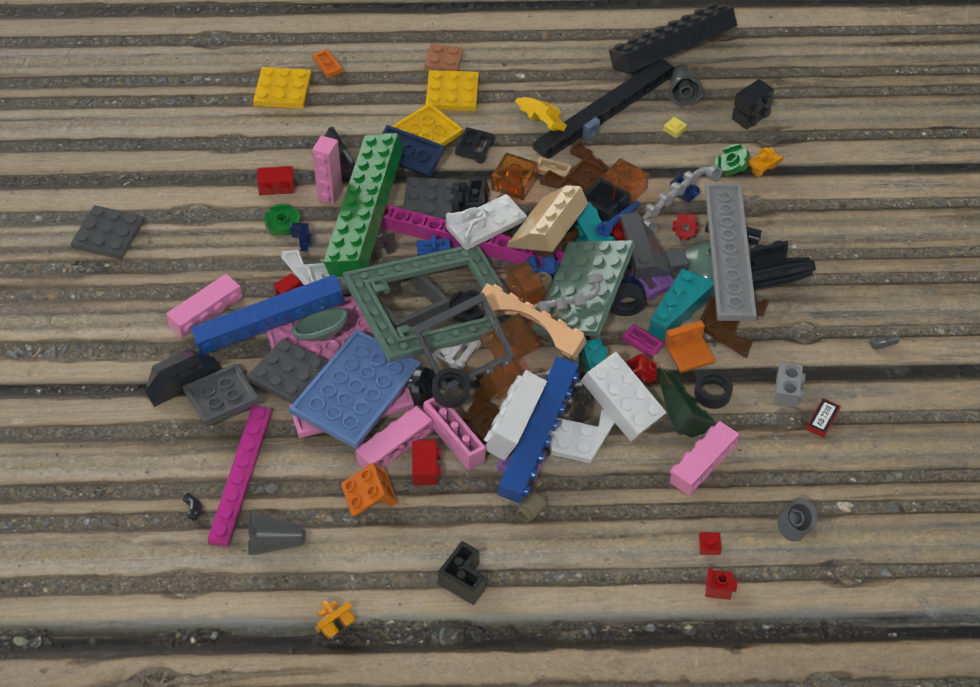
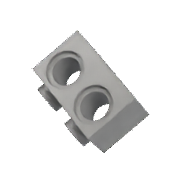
M779 362L773 404L797 408L799 400L802 401L804 389H801L806 375L802 373L803 365Z

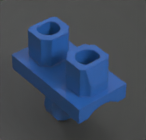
M435 234L431 235V240L416 241L418 256L450 249L449 238L435 239Z
M553 254L546 258L541 257L543 264H538L537 256L528 257L525 260L526 269L523 271L524 277L534 276L539 272H546L553 279V273L556 272L557 268H560V262H555Z

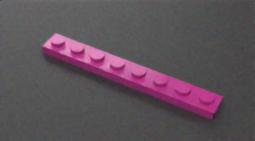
M251 407L207 539L208 544L229 547L271 418V408Z

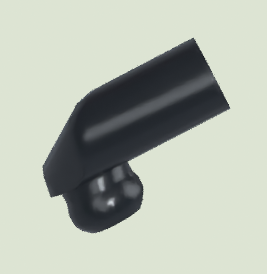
M187 493L183 497V501L189 505L190 511L187 513V517L195 521L202 514L203 505L192 494Z

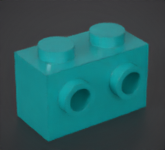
M601 338L587 340L581 351V358L586 373L608 356L606 345L603 346Z

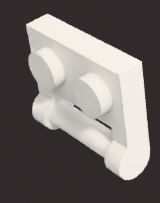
M475 340L439 349L433 353V357L438 363L462 371L469 357L475 349H479L482 343L480 340ZM465 345L468 346L461 357L455 360Z

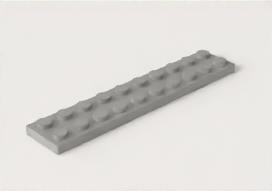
M705 183L717 321H756L757 314L741 184Z

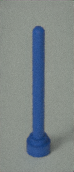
M634 201L608 222L602 221L596 226V233L600 237H607L612 232V227L621 221L620 214L632 213L640 206V202Z

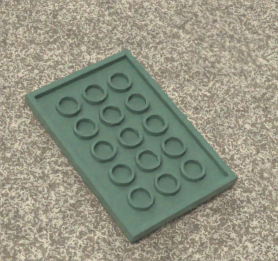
M633 240L568 242L562 256L563 259L560 261V268H557L552 280V287L547 292L544 301L590 292L593 285L588 284L587 276L592 274H603L604 282L600 283L598 295L591 300H587L586 306L575 307V303L568 304L569 309L557 311V307L550 308L551 313L549 314L552 316L551 318L556 321L558 319L568 324L567 327L572 330L574 328L581 330L584 336H600L636 246ZM536 322L534 323L531 330L534 335H550L542 326Z

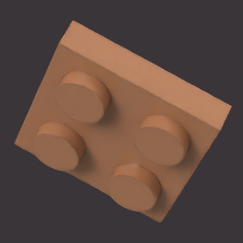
M431 43L424 64V70L458 71L463 55V47Z

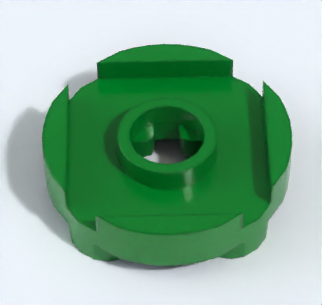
M732 144L722 150L724 153L721 156L718 155L715 160V166L721 168L724 177H728L739 171H745L748 168L747 163L750 159V153L745 146Z
M276 204L270 207L268 213L264 214L265 227L271 235H286L298 231L301 221L298 209L291 208L289 204Z

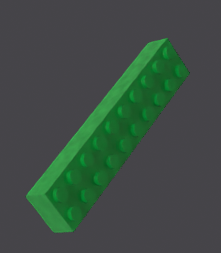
M398 133L364 136L323 261L329 276L335 274L336 277H342L343 272L368 267L403 152V146Z

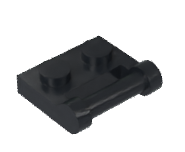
M466 127L455 149V155L473 159L477 163L482 164L485 162L486 153L496 137L492 133ZM481 139L485 140L480 152H477L476 149Z

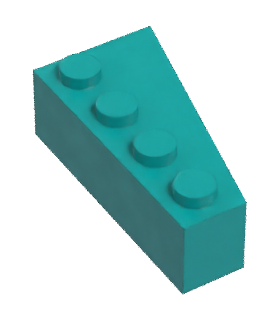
M588 202L572 225L577 227L579 235L574 240L576 242L615 241L614 237L610 236V234L607 237H600L596 233V226L602 221L598 216L597 209L590 202Z
M681 269L652 315L648 333L665 340L667 330L680 327L685 320L688 321L696 310H700L704 306V303L709 300L710 296H714V282Z

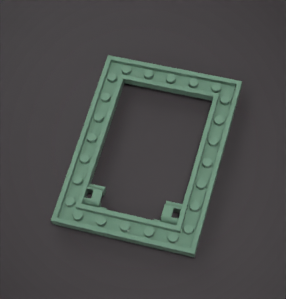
M479 245L468 250L461 246L343 272L342 276L389 362L423 354L424 352L412 327L405 325L395 330L382 308L377 296L381 291L384 294L390 293V288L387 285L388 282L468 265L482 289H484L487 283L492 286L496 284L504 290V293H508ZM503 315L496 317L503 333L524 329L527 324L525 319L520 316ZM487 317L422 333L430 351L496 336Z

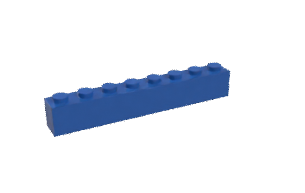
M334 274L191 327L200 353L206 354L344 303L345 299Z
M556 357L546 379L547 383L501 479L497 495L521 504L523 497H528L531 489L529 483L531 480H535L538 469H536L537 464H542L545 457L543 451L545 447L549 448L553 438L550 435L552 431L556 432L560 422L557 419L559 415L563 416L567 404H564L565 400H570L573 393L572 384H577L580 376V373L577 372L579 364Z

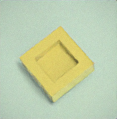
M673 117L663 126V131L675 138H678L687 130V124L676 117Z

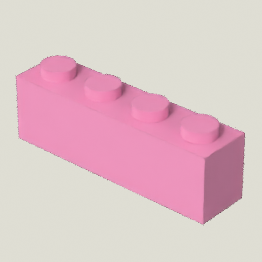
M321 135L312 149L317 196L319 201L335 205L343 191L338 140Z
M227 274L223 275L167 312L166 316L169 326L182 338L191 334V327L209 321L232 304L237 303L242 298L240 285Z
M434 398L425 401L423 412L433 420V429L465 468L469 471L484 463L486 447L455 410L439 405Z
M415 406L413 409L406 411L398 420L392 421L387 428L377 432L369 441L362 443L355 450L357 462L363 468L372 462L382 468L386 467L412 447V441L422 440L432 433L433 420L418 406Z
M721 421L715 427L711 426L706 436L696 442L694 449L691 452L687 451L682 461L672 467L670 470V483L690 496L737 446L739 433Z

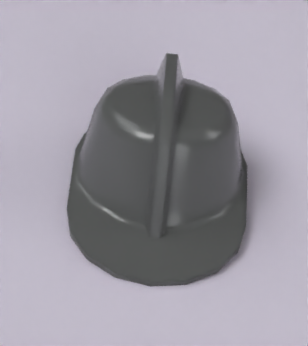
M798 498L781 512L778 518V527L783 537L792 542L799 541L814 527L818 517L814 504L807 499Z

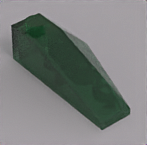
M659 367L657 373L668 416L674 425L673 429L681 436L684 434L692 438L707 433L711 426L715 427L717 423L706 410L702 411L696 405L698 401L685 392L686 388L669 371Z

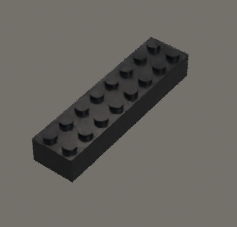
M711 3L705 9H697L691 15H683L679 20L669 21L666 26H658L652 32H644L638 38H630L624 44L615 45L613 49L609 50L613 69L632 73L736 27L737 21L734 7L726 6V4L717 5V3Z

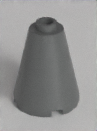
M678 65L673 71L670 83V98L679 106L694 105L702 97V84L687 65Z
M258 513L250 514L248 528L249 555L301 546V542H305L306 530L302 529V525Z

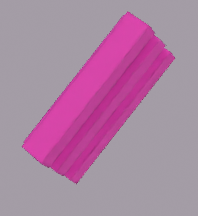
M635 324L622 335V340L651 359L654 358L655 354L659 353L660 349L664 348L663 342Z

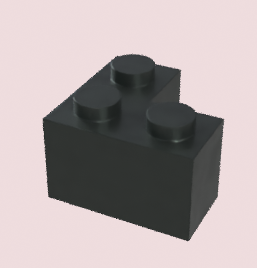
M461 541L438 570V585L472 605L476 603L485 591V576L475 571L480 564V551Z

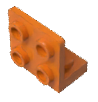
M702 320L666 331L665 347L680 373L715 363V358L703 339L705 325Z
M373 462L341 483L351 515L354 517L379 501L391 507L398 503L387 471Z

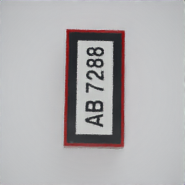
M822 398L806 430L825 438L841 406Z

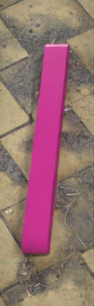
M386 205L380 228L424 240H431V235L435 234V239L449 238L451 247L457 248L462 246L446 229V220ZM499 234L478 244L485 256L526 266L525 260L528 257L537 256L538 264H543L542 256L536 254L535 250L507 247V243L512 238ZM558 249L552 253L555 262H560L563 259L562 256L564 254L561 250Z

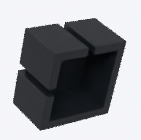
M758 79L738 92L735 96L732 120L747 130L755 126L763 118H767L771 113L774 89L761 79Z
M600 178L584 195L587 202H590L597 209L601 221L608 222L629 206L630 193L616 187L613 201L614 184L603 178Z

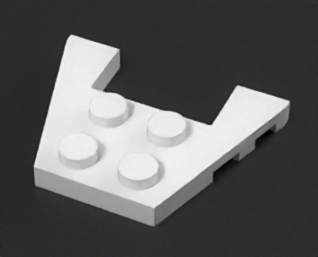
M298 250L282 251L281 258L304 285L329 276L324 263L304 264ZM336 277L342 293L349 294V289L343 278Z
M601 410L598 427L558 418L557 420H560L556 432L552 431L550 435L553 437L550 444L551 455L591 463L615 422L605 410Z

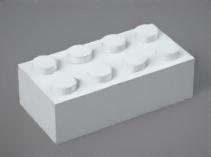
M614 352L588 371L581 380L630 442L657 423L667 413L617 352Z
M525 370L522 376L518 375L514 383L511 384L507 391L508 395L503 400L499 413L491 424L493 425L491 430L488 431L484 438L486 451L504 461L517 445L547 383L546 380Z

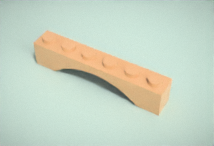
M488 283L486 284L481 293H484L495 317L515 315L536 322L551 335L559 353L576 361L587 343L581 330L577 328L572 330L567 327L568 324L564 321L552 319V316L544 310L539 312L533 304L527 301L525 303L519 301L520 298L513 293L509 295L504 293V290L496 284L493 286ZM481 304L477 305L479 309L483 310Z

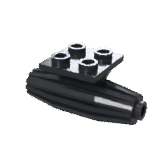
M775 241L769 245H756L750 250L753 289L761 290L791 284L812 276L813 271H816L815 262L810 260L809 257L786 258L788 241Z

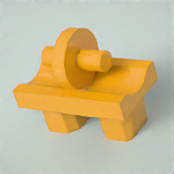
M764 147L760 150V154L750 159L747 164L752 168L751 172L756 177H760L764 171L775 168L776 164L783 160V156L778 155L772 147L769 149Z
M325 600L320 603L322 610L317 614L320 618L325 615L327 617L317 623L315 630L317 633L322 632L328 639H331L339 633V630L334 625L336 620L339 619L345 628L356 620L351 611V603L348 601L334 611L333 609L338 606L336 601L330 604Z

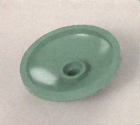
M710 240L696 242L685 251L689 263L688 271L713 281Z
M329 308L302 318L293 326V336L303 341H326L345 325L348 314L342 308Z

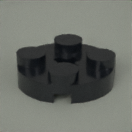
M454 182L452 185L451 194H454V200H451L453 213L465 211L464 201L467 182Z
M469 290V293H463V291L455 293L450 299L449 309L480 293ZM475 306L453 318L458 322L464 323L483 318L485 312L479 309L478 306Z
M417 367L413 377L408 381V388L412 390L415 406H424L425 401L433 398L432 383L435 374L431 368Z

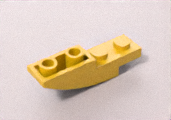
M516 98L515 102L522 111L528 114L530 119L534 121L539 119L545 122L552 131L565 130L567 125L559 118L561 110L556 106L533 98Z

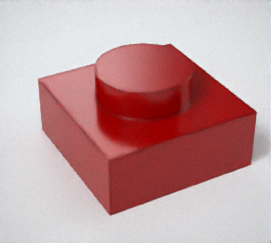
M699 532V554L721 555L720 533Z

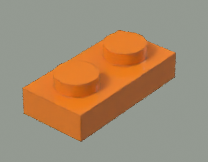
M328 49L312 54L313 60L328 79L343 73L342 67Z

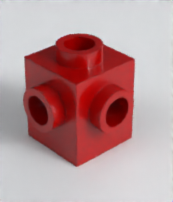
M677 213V220L673 221L672 231L675 232L676 236H679L680 240H690V237H694V233H698L699 223L696 222V215ZM684 224H688L687 230L682 229Z
M642 353L626 361V364L644 386L657 380L656 363Z

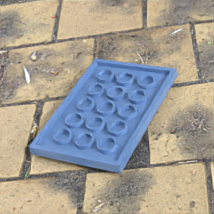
M356 329L290 406L289 413L356 449L408 385V381L413 377L416 368L422 367V363L412 357L389 362L377 340Z

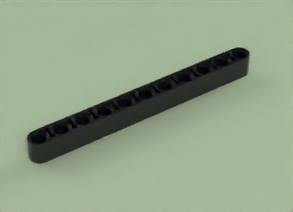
M664 59L651 64L564 121L567 125L564 131L550 130L538 138L533 144V150L543 158H552L583 137L584 124L595 117L600 120V125L669 80L673 75L675 67Z

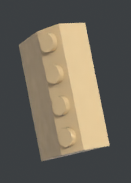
M566 185L544 196L507 243V247L553 252L588 204L581 186Z

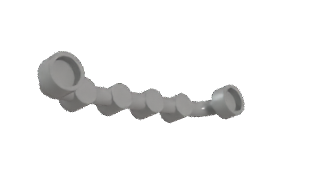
M712 165L699 168L694 173L687 171L683 176L684 181L682 183H672L669 194H659L657 204H647L645 214L641 218L652 235L657 230V223L650 220L651 217L658 216L664 206H670L673 199L677 195H683L685 189L690 184H696L701 175L706 174L707 178L717 181L722 174L721 168Z
M603 274L587 276L588 284L593 285L592 290L588 293H579L574 296L541 301L533 305L539 312L544 310L547 313H551L550 308L557 307V311L569 309L568 304L575 303V307L586 306L587 300H591L598 295L600 283L604 282Z

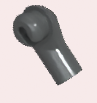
M897 335L880 339L874 336L869 340V344L875 350L899 343Z

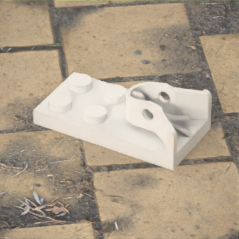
M505 194L478 208H469L463 212H448L446 214V229L465 250H468L523 223L527 215Z

